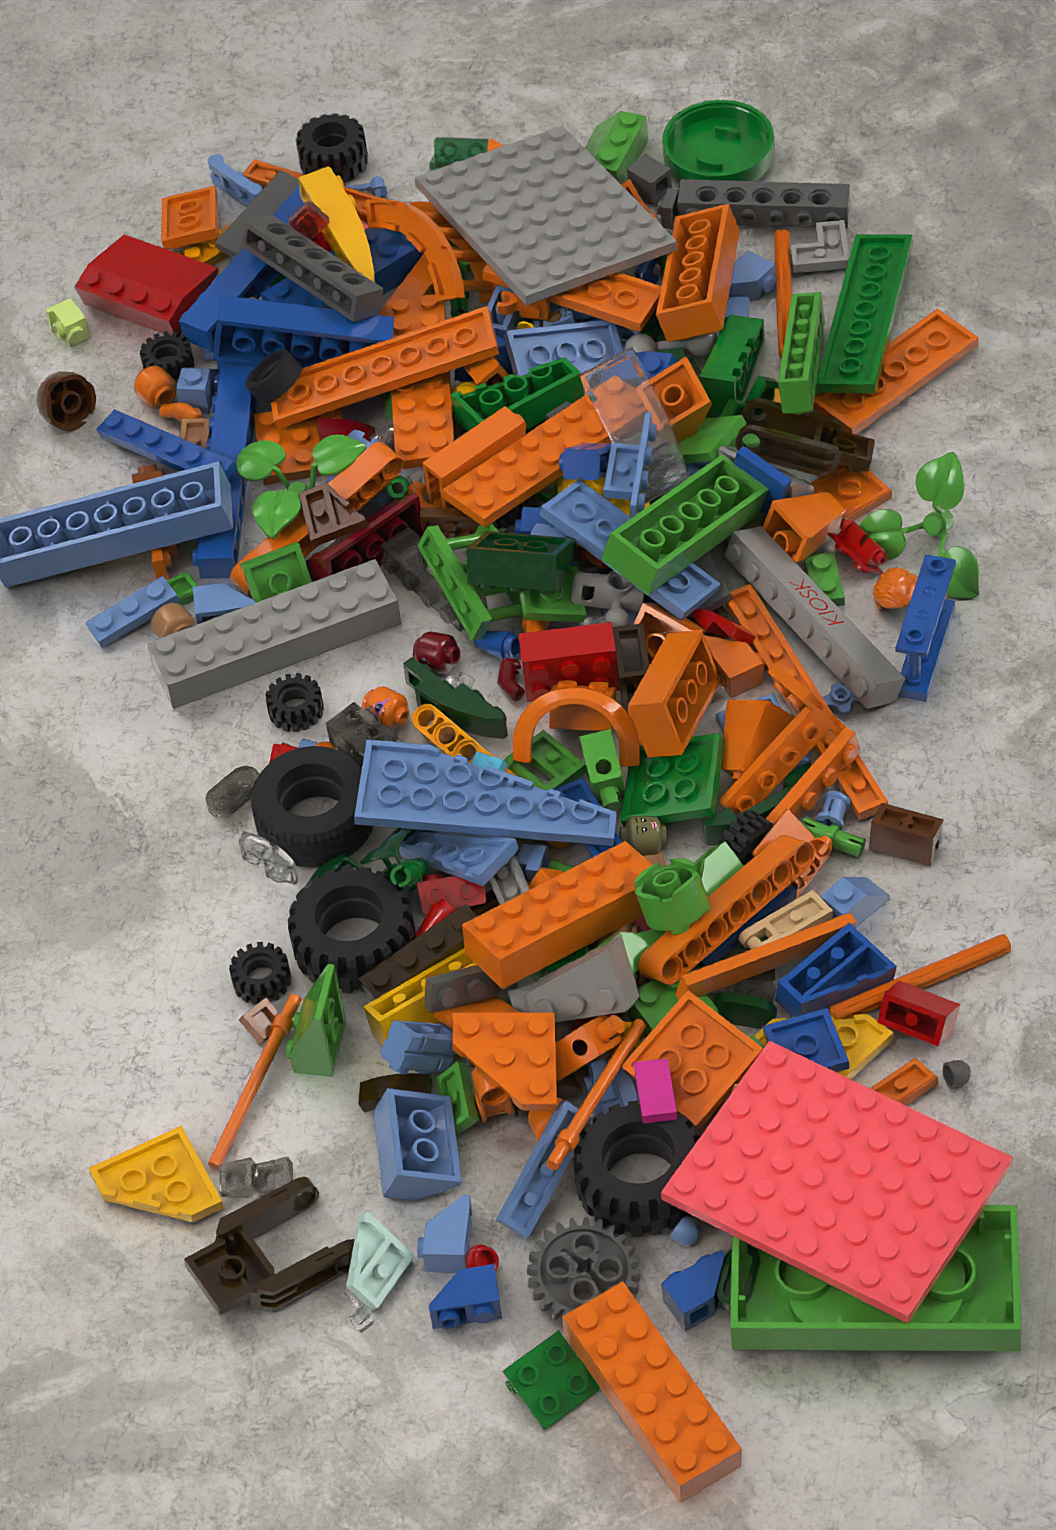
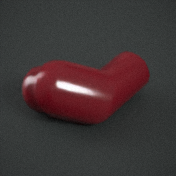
M506 658L499 665L497 684L513 701H518L525 693V690L515 681V676L520 673L517 669H521V663L517 659Z

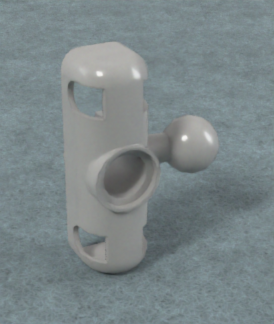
M615 571L610 572L608 575L578 572L574 575L571 585V601L576 605L580 603L589 607L610 609L605 616V623L612 622V627L628 625L629 615L626 611L639 612L642 606L644 592ZM583 586L595 587L594 596L591 600H583L581 598Z

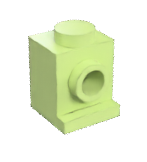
M71 298L45 309L50 330L52 333L55 332L59 339L64 338L70 347L91 338L86 317Z

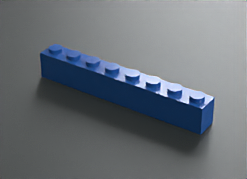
M298 185L296 190L281 204L280 208L273 215L311 240L320 229L302 201ZM243 248L224 271L217 275L207 290L200 294L198 300L190 309L184 312L179 320L182 334L190 343L212 352L214 349L220 295L240 298L255 297L259 299L261 293L267 290L281 273Z

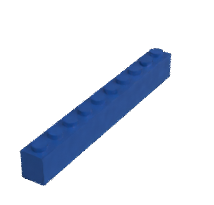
M217 361V368L220 373L215 375L214 378L217 396H212L214 417L209 418V431L212 437L207 438L206 449L233 460L237 465L238 454H240L243 448L252 444L253 414H256L257 399L246 388L245 383L247 377L256 366ZM238 470L229 479L231 485L233 529L196 538L198 549H193L192 560L193 566L199 569L201 579L230 578L232 569L238 563L248 483L247 480L241 477Z

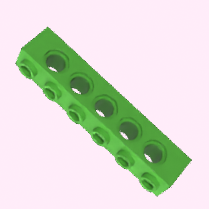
M821 292L792 294L778 380L783 414L792 413L800 415L813 411L825 327Z

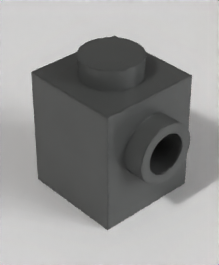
M647 154L627 168L628 180H631L639 196L651 204L662 198L668 188H672L671 169Z

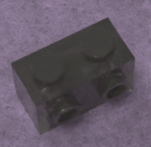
M355 702L326 722L329 742L338 750L352 756L361 765H363L366 740L397 742L398 740L396 733L391 727L383 726L376 720L370 710L362 709Z

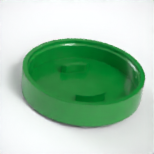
M710 100L691 105L677 113L668 122L662 137L664 164L671 169V176L679 183L681 179L757 181L766 174L774 160V131L770 121L758 109L738 101Z

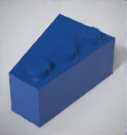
M848 923L778 981L775 1001L792 1017L825 1008L829 1011L831 1005L893 980L897 966L852 924Z

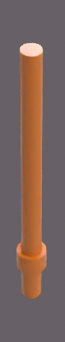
M296 994L289 995L281 1014H277L271 1024L272 1032L208 1162V1165L213 1169L220 1170L284 1036H288L293 1027L292 1019L302 1001Z
M634 1020L567 1129L561 1130L555 1140L556 1147L546 1161V1166L549 1169L558 1170L566 1155L574 1151L579 1143V1134L645 1030L646 1023L643 1020Z

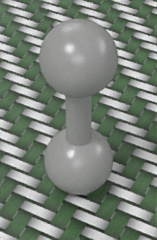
M717 333L703 334L691 337L685 341L677 340L668 343L667 340L655 342L652 337L646 334H636L626 342L625 355L643 351L657 352L683 347V350L688 349L696 357H707L710 355L718 336Z

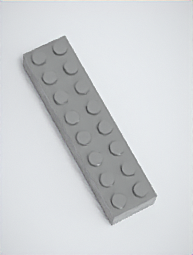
M376 559L151 641L147 643L153 669L172 708L175 709L401 625L398 600Z

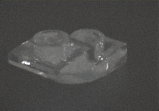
M243 831L238 840L243 860L253 865H264L266 877L275 882L296 885L298 877L293 859L280 847L265 838Z

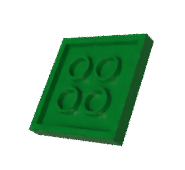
M721 733L691 737L683 755L648 758L643 745H640V764L628 767L620 821L623 827H625L627 819L631 816H655L660 820L661 824L715 816L725 741Z

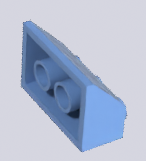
M387 1088L373 1111L383 1197L416 1201L460 1186L462 1180L451 1096Z

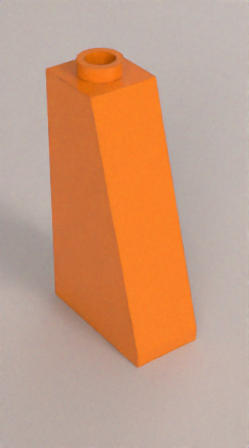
M504 406L424 461L423 470L428 503L440 508H456L443 499L442 489L526 435L524 419Z

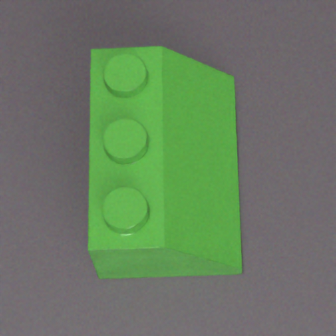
M619 111L596 126L585 146V149L620 184L628 180L627 168L639 159L648 143L647 116Z

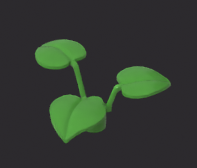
M331 435L322 439L312 452L316 462L311 465L309 486L301 481L290 484L280 468L277 467L286 459L285 451L278 443L263 440L243 448L237 457V469L241 477L247 481H261L269 477L272 471H274L287 489V491L280 489L279 492L266 491L257 497L252 510L260 529L274 540L279 532L300 513L302 504L299 493L315 487L317 469L323 476L341 473L350 467L356 458L367 449L365 444L344 435Z
M949 452L924 464L916 475L915 486L919 496L925 501H933L932 508L935 510L926 515L923 522L902 528V517L897 511L881 509L868 515L859 526L868 534L862 544L865 543L868 537L872 538L886 551L887 560L898 557L904 551L906 539L903 534L924 529L930 536H940L938 556L956 560L946 595L966 599L977 597L980 594V570L976 557L967 548L951 547L944 554L946 538L949 537L947 531L954 525V517L949 510L955 508L961 502L965 490L964 475L960 461L955 452Z

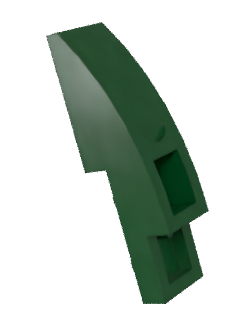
M413 657L403 663L406 684L415 690L417 707L424 704L435 706L467 733L497 739H504L508 736L505 713L498 706L493 707L488 703L478 690H472L464 683L454 689L447 680L442 681L437 677L427 664H421Z

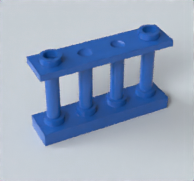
M925 554L895 647V652L906 654L901 670L905 680L898 697L927 702L955 611V601L945 599L956 565L955 559Z

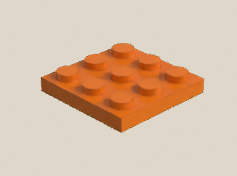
M341 408L278 429L274 423L272 411L253 414L257 441H273L284 449L286 459L277 467L280 468L288 481L310 478L311 465L316 462L312 452L314 447L320 442L317 431V418L343 419ZM317 469V471H316V477H317V476H323V475L320 474L319 470ZM274 471L263 480L264 485L282 482Z
M687 990L621 1067L635 1079L634 1062L668 1058L677 1113L685 1115L692 1121V1125L700 1130L732 1093L734 1083L739 1084L763 1048Z

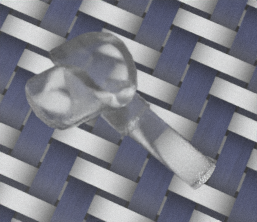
M459 672L457 678L453 676L447 678V682L452 684L454 689L462 683L472 689L476 681L472 676L463 672Z
M347 1288L344 1294L355 1311L349 1316V1320L357 1331L363 1333L374 1324V1320L370 1316L371 1311L367 1305H362L357 1297Z

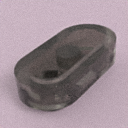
M241 766L234 769L213 786L205 797L209 813L215 817H227L251 799L252 788L259 772L251 766Z

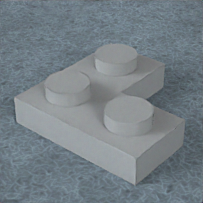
M844 220L816 223L818 243L790 245L793 273L847 268L850 256Z

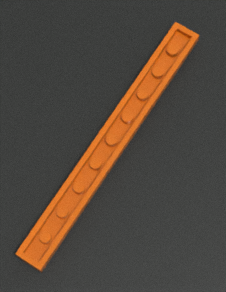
M748 584L731 591L734 599L726 603L725 606L737 624L745 627L756 636L750 646L755 653L758 652L762 656L766 672L777 663L810 690L830 710L753 586ZM770 676L773 683H775L776 680ZM781 695L794 717H796L800 712L791 705V701ZM830 729L814 746L819 757L837 737ZM859 754L852 763L846 764L839 772L836 784L841 792L850 798L851 808L859 821L875 815L881 803L888 804V800Z

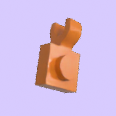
M502 291V302H497L498 313L502 315H509L519 311L520 317L548 321L551 314L549 297L525 305L515 293Z

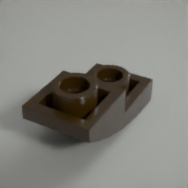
M408 1073L385 1075L360 1082L358 1104L364 1113L374 1110L387 1088L431 1094L432 1078L429 1074Z

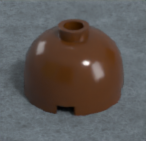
M59 371L48 376L41 383L37 391L36 402L40 415L47 423L64 431H73L86 423L83 420L87 418L89 413L93 414L96 405V394L93 385L83 376L74 372Z

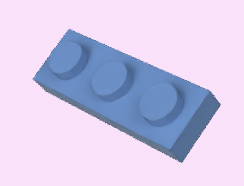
M162 576L88 620L85 624L99 646L104 648L151 620L160 607L169 603H179L180 601L174 590Z

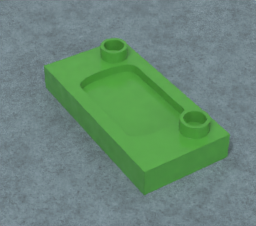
M986 1205L908 1324L732 1235L730 1318L732 1350L1020 1351L1021 1303L1017 1205ZM748 1245L758 1252L760 1266L751 1298L746 1303V1296L741 1294L744 1292L753 1260L748 1254Z

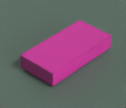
M668 1058L634 1062V1074L642 1122L652 1123L677 1120V1109Z

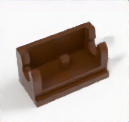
M881 803L871 821L869 849L931 866L934 861L935 848L939 849L944 819Z

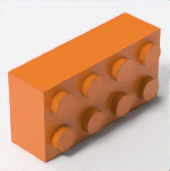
M702 630L668 633L628 703L629 717L634 721L638 731V740L643 745L648 758L683 755L721 682Z

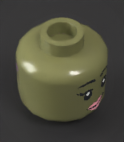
M631 816L627 819L625 827H619L618 836L621 841H626L642 856L656 855L660 850H665L666 825H661L660 820L655 816Z

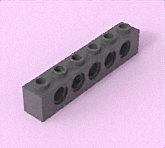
M681 179L677 201L678 216L729 204L737 225L816 227L818 222L844 220L845 228H848L850 184Z
M272 214L244 222L242 247L353 322L380 314L383 294L381 286Z

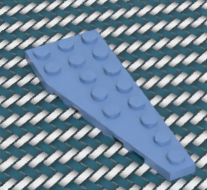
M366 740L354 822L358 825L614 846L617 812L581 799L579 802L562 797L561 792L551 788L548 791L533 786L532 781L488 765L486 768H482L469 763L468 758L456 755L452 757L441 753V748L432 745Z

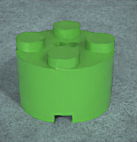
M683 858L670 859L671 865L663 867L660 866L659 862L642 871L634 882L636 888L634 890L648 927L660 931L670 930V933L673 935L686 932L689 929V924L695 922L711 909L708 896L695 864Z

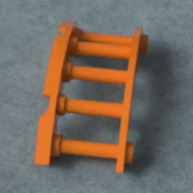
M391 199L365 200L368 228H386L399 231L406 235V238L419 252L425 254L430 263L427 267L433 281L436 302L465 298L464 292H479L480 303L490 301L498 284L483 280V270L487 263L431 202L417 201L409 202L408 204ZM447 239L453 242L459 250H453ZM457 261L469 263L475 280H462Z

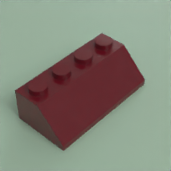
M412 493L395 499L366 519L368 527L339 537L321 551L313 554L311 558L306 560L312 582L376 559L379 567H381L422 538L419 495Z

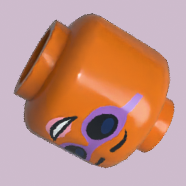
M380 686L368 691L361 705L364 719L369 724L390 732L399 726H403L410 714L407 698L386 686Z

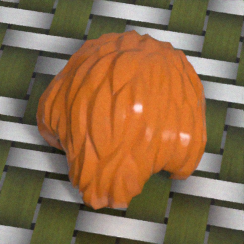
M898 567L889 568L884 574H881L876 585L873 587L872 593L873 600L879 611H883L882 607L895 609L909 606L918 579L917 575L910 573L905 568Z

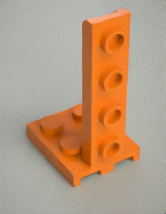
M777 663L767 672L776 680L772 686L781 695L791 701V705L800 713L721 797L720 803L726 808L730 807L736 815L765 800L829 729L838 736L846 727L810 690Z

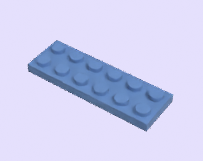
M577 480L544 504L539 515L568 537L575 538L576 543L613 569L601 558L610 533L630 520V516L584 482ZM692 563L648 596L682 621L710 599L719 590L721 583Z

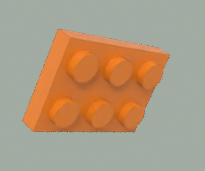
M215 185L162 198L161 242L164 249H181L186 245L198 242L207 243L215 238H219L218 192Z

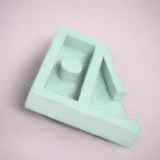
M368 1211L361 1213L358 1217L346 1287L368 1308L373 1310L380 1306L415 1254Z

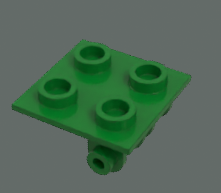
M559 1330L502 1371L508 1379L505 1382L508 1390L512 1394L518 1393L543 1430L601 1389Z

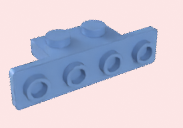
M645 412L640 445L611 443L604 484V498L631 500L630 519L645 508V495H642L641 492L642 489H648L649 471H645L646 465L651 466L653 447H649V443L655 442L657 424L652 423V412Z

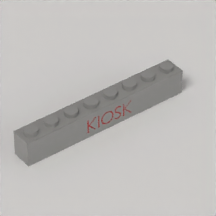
M762 527L734 531L725 551V558L866 708L895 703L905 677Z

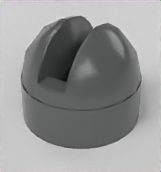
M952 1060L943 1064V1077L949 1088H958L968 1083L971 1069L966 1062Z

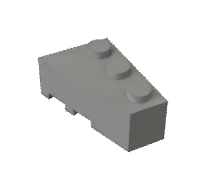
M620 934L605 945L591 950L585 956L574 962L571 961L540 978L525 994L531 1013H555V1022L627 1012L638 999L639 993L622 935Z

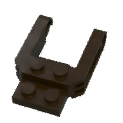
M753 398L746 403L742 414L746 421V426L739 429L735 441L738 451L744 446L768 463L820 477L836 475L839 464L844 465L846 469L853 472L869 471L875 439L844 431L842 429L843 423L831 416L812 411L800 415L792 413L783 414L781 403L764 398ZM756 407L762 408L766 412V418L762 421H755L750 417V410ZM747 434H754L759 438L760 443L756 447H748L743 443V437Z
M308 1177L296 1178L220 1218L214 1243L184 1258L186 1269L219 1316L246 1301L252 1308L277 1311L349 1272L354 1238L342 1241L331 1248L326 1246L276 1274L274 1267L253 1239L308 1210L316 1203L319 1191Z

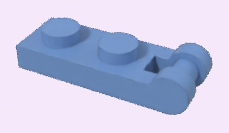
M215 154L208 158L209 169L212 171L210 174L212 184L245 207L263 190L259 184H255L247 179L243 173L235 171L225 164L222 155Z

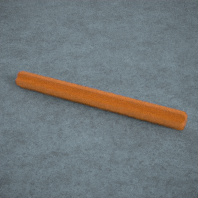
M778 229L774 233L778 355L781 358L792 297L790 233L786 229L782 231Z
M1000 934L829 1007L830 1016H834V1019H852L854 1015L864 1014L880 1007L884 993L898 981L923 989L1011 951V943L1005 934Z

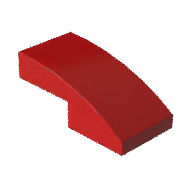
M696 609L690 614L706 631L723 639L729 636L736 641L745 642L750 646L756 638L745 627L717 613Z

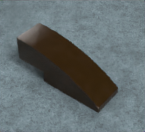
M643 623L612 627L622 706L627 712L628 703L649 668Z

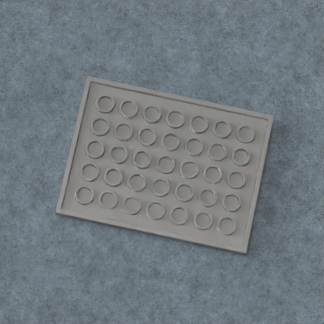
M563 126L552 128L534 136H528L520 141L503 145L497 149L477 154L474 157L454 162L451 165L431 170L415 177V186L525 305L677 250V241Z

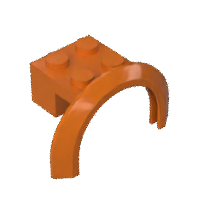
M559 681L558 685H553L550 692L538 697L523 711L515 726L513 736V760L531 763L535 727L539 720L549 712L550 729L599 731L611 729L612 731L614 728L619 741L620 767L637 766L640 764V742L634 721L629 717L626 709L616 701V687H608L606 682H591L589 686H577L575 681Z

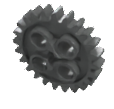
M584 1217L582 1226H577L575 1220L570 1218L569 1228L565 1229L560 1222H557L556 1234L546 1229L544 1231L545 1242L538 1239L535 1241L536 1251H530L529 1261L533 1264L527 1265V1275L532 1276L528 1279V1288L535 1289L533 1301L544 1299L541 1303L542 1312L553 1309V1321L600 1295L601 1293L597 1288L605 1292L624 1282L632 1294L638 1293L639 1284L636 1281L640 1280L641 1271L636 1268L639 1267L640 1258L631 1257L634 1254V1245L624 1246L627 1236L625 1233L618 1237L614 1236V1225L605 1231L602 1229L601 1219L593 1227L590 1226L588 1217ZM579 1246H588L593 1251L588 1254H583L577 1251L576 1248H578ZM566 1251L570 1255V1257L566 1254H563L562 1252ZM561 1267L567 1273L559 1276L553 1274L551 1269ZM612 1270L617 1276L606 1278L600 1272ZM583 1291L590 1294L591 1298L580 1300L575 1294Z

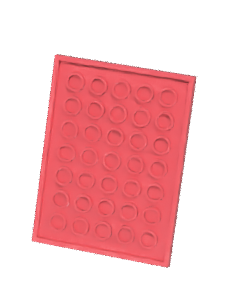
M769 1041L661 1191V1198L663 1201L908 1324L1013 1165V1157Z

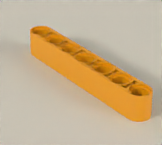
M424 704L414 711L412 716L413 725L432 745L441 748L442 753L452 757L460 755L468 758V760L471 756L475 755L476 751L494 757L435 706ZM506 768L505 772L515 775L512 771ZM545 840L552 847L559 849L571 844V842Z

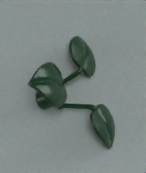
M396 828L380 847L369 852L360 861V864L347 857L346 853L332 858L321 865L308 882L315 877L320 879L325 876V872L332 869L335 871L338 867L350 865L356 870H360L361 865L382 859L387 867L382 872L387 874L390 880L392 869L403 861L399 852L400 844L413 829ZM395 857L397 863H391L388 858ZM308 882L305 885L306 889L309 887ZM406 885L402 887V890L409 895L417 888V885Z

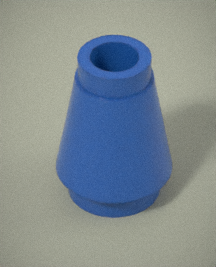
M486 631L482 639L474 640L476 648L502 660L506 658L516 659L520 654L519 636L513 631Z

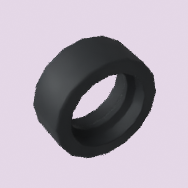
M281 349L263 359L251 371L245 385L260 403L267 404L281 397L295 384L302 368L288 350Z

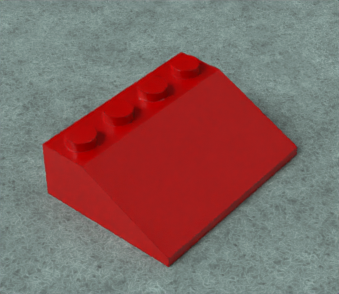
M124 234L87 265L74 288L86 306L162 334L168 331L169 336H172L173 332H177L180 337L182 330L179 320L184 312L188 311L198 300L200 294L205 292L212 284L219 269Z

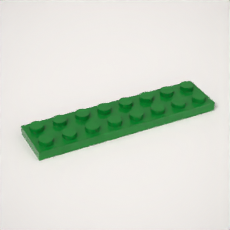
M912 234L855 235L817 377V393L876 394L913 247Z

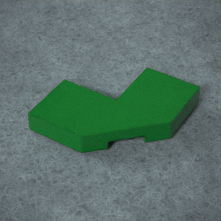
M758 375L746 400L740 401L729 398L720 417L742 415L746 403L753 398H764L773 401L775 389H779L778 381ZM756 407L751 409L749 414L750 417L755 414L760 416L765 411L762 408Z

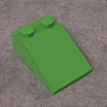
M327 964L303 999L301 1011L295 1013L293 1021L295 1035L293 1039L288 1040L286 1057L291 1059L294 1073L333 1077L346 1025L334 964Z

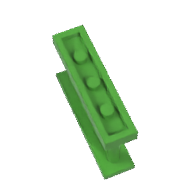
M493 523L485 528L479 524L475 534L449 539L444 537L438 525L429 526L425 530L418 548L471 641L482 639L492 621L518 616L523 619L519 592L509 591L507 587L497 586L493 589L478 588V585L468 584L466 575L467 561L460 562L452 551L468 548L486 531L499 532ZM506 592L513 605L488 610L479 597Z

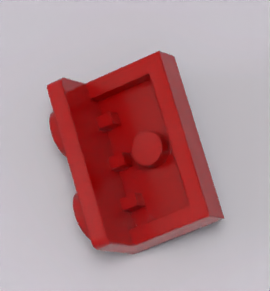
M433 874L422 877L423 882L417 883L421 909L424 915H427L433 903L437 904L441 898L446 900L455 909L460 908L465 903L469 907L486 903L484 886L457 876L442 878L441 874Z

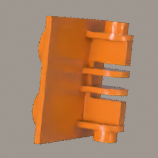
M786 809L753 850L752 855L754 857L781 835H788L811 842L816 852L814 862L790 884L797 889V897L795 898L797 899L830 857L833 842L828 836L815 838L791 811Z

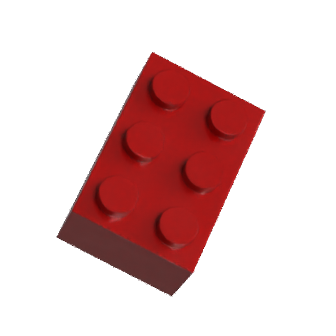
M612 622L518 634L527 702H533L538 697L550 692L553 685H558L559 681L566 680L577 682V686H589L591 682H606L608 687H616V691H620Z

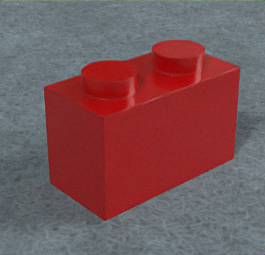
M898 981L884 993L877 1023L939 1047L953 1034L961 1004Z

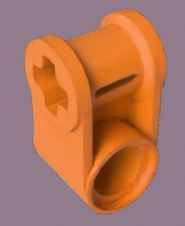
M475 1067L472 1071L475 1091L474 1099L481 1123H485L487 1118L507 1113L510 1116L515 1114L511 1097L501 1088L493 1086Z

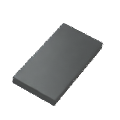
M280 170L215 241V248L232 258L238 255L243 249L244 222L268 214L273 215L280 208L281 204L296 190L299 180Z

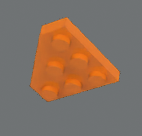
M452 1013L453 1050L459 1056L468 1059L477 1067V1071L496 1088H501L522 1111L557 1109L555 1013Z

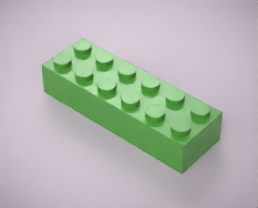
M722 454L612 531L601 559L649 595L732 535L734 531H737L758 516L769 489Z

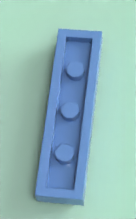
M568 1101L559 1102L557 1109L553 1113L496 1218V1221L522 1238H529L574 1155V1151L567 1154L558 1170H551L546 1166L547 1159L556 1147V1138L561 1130L567 1129L579 1110ZM592 1117L589 1118L586 1125L591 1123Z

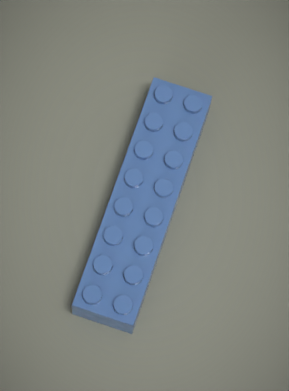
M219 461L0 518V580L5 588L233 529L230 482Z

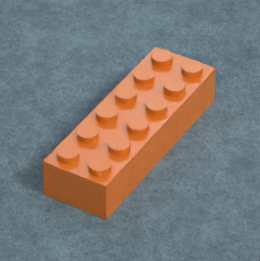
M729 204L675 217L672 237L677 241V250L668 253L656 311L657 319L668 343L677 340L685 341L694 336L710 335L723 330L740 234Z
M624 841L462 924L465 954L499 987L505 989L641 918L643 913L634 890L636 888L634 882L637 876L652 864Z
M624 1282L617 1284L563 1316V1333L565 1338L680 1503L741 1467L742 1448Z

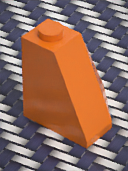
M829 492L773 500L762 528L795 563L801 562L831 539L828 536L829 532L837 533L846 510Z
M728 700L725 712V741L721 770L732 776L731 780L736 782L795 717L768 700Z

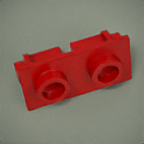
M843 521L840 525L841 531L839 534L828 533V536L836 542L835 548L842 554L854 559L855 562L853 564L858 570L865 574L870 572L884 573L878 566L886 562V551L870 537L862 544L868 534L855 521Z

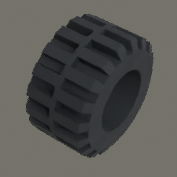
M332 113V115L323 114L321 117L310 119L309 123H304L302 129L297 132L296 145L300 168L304 175L330 166L335 176L339 175L343 183H346L350 178L355 179L358 177V172L364 171L365 165L368 163L363 126L358 124V120L355 118H349V115L345 114L338 115V113Z

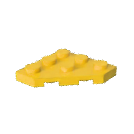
M869 1014L854 1015V1019H834V1016H831L849 1060V1069L836 1073L849 1079L855 1077L893 1041V1032L884 1025L877 1023V1020ZM786 1018L772 1019L766 1025L786 1020ZM762 1028L754 1037L765 1047L767 1042Z
M182 1125L89 1167L90 1175L104 1201L192 1223L224 1209L223 1202Z

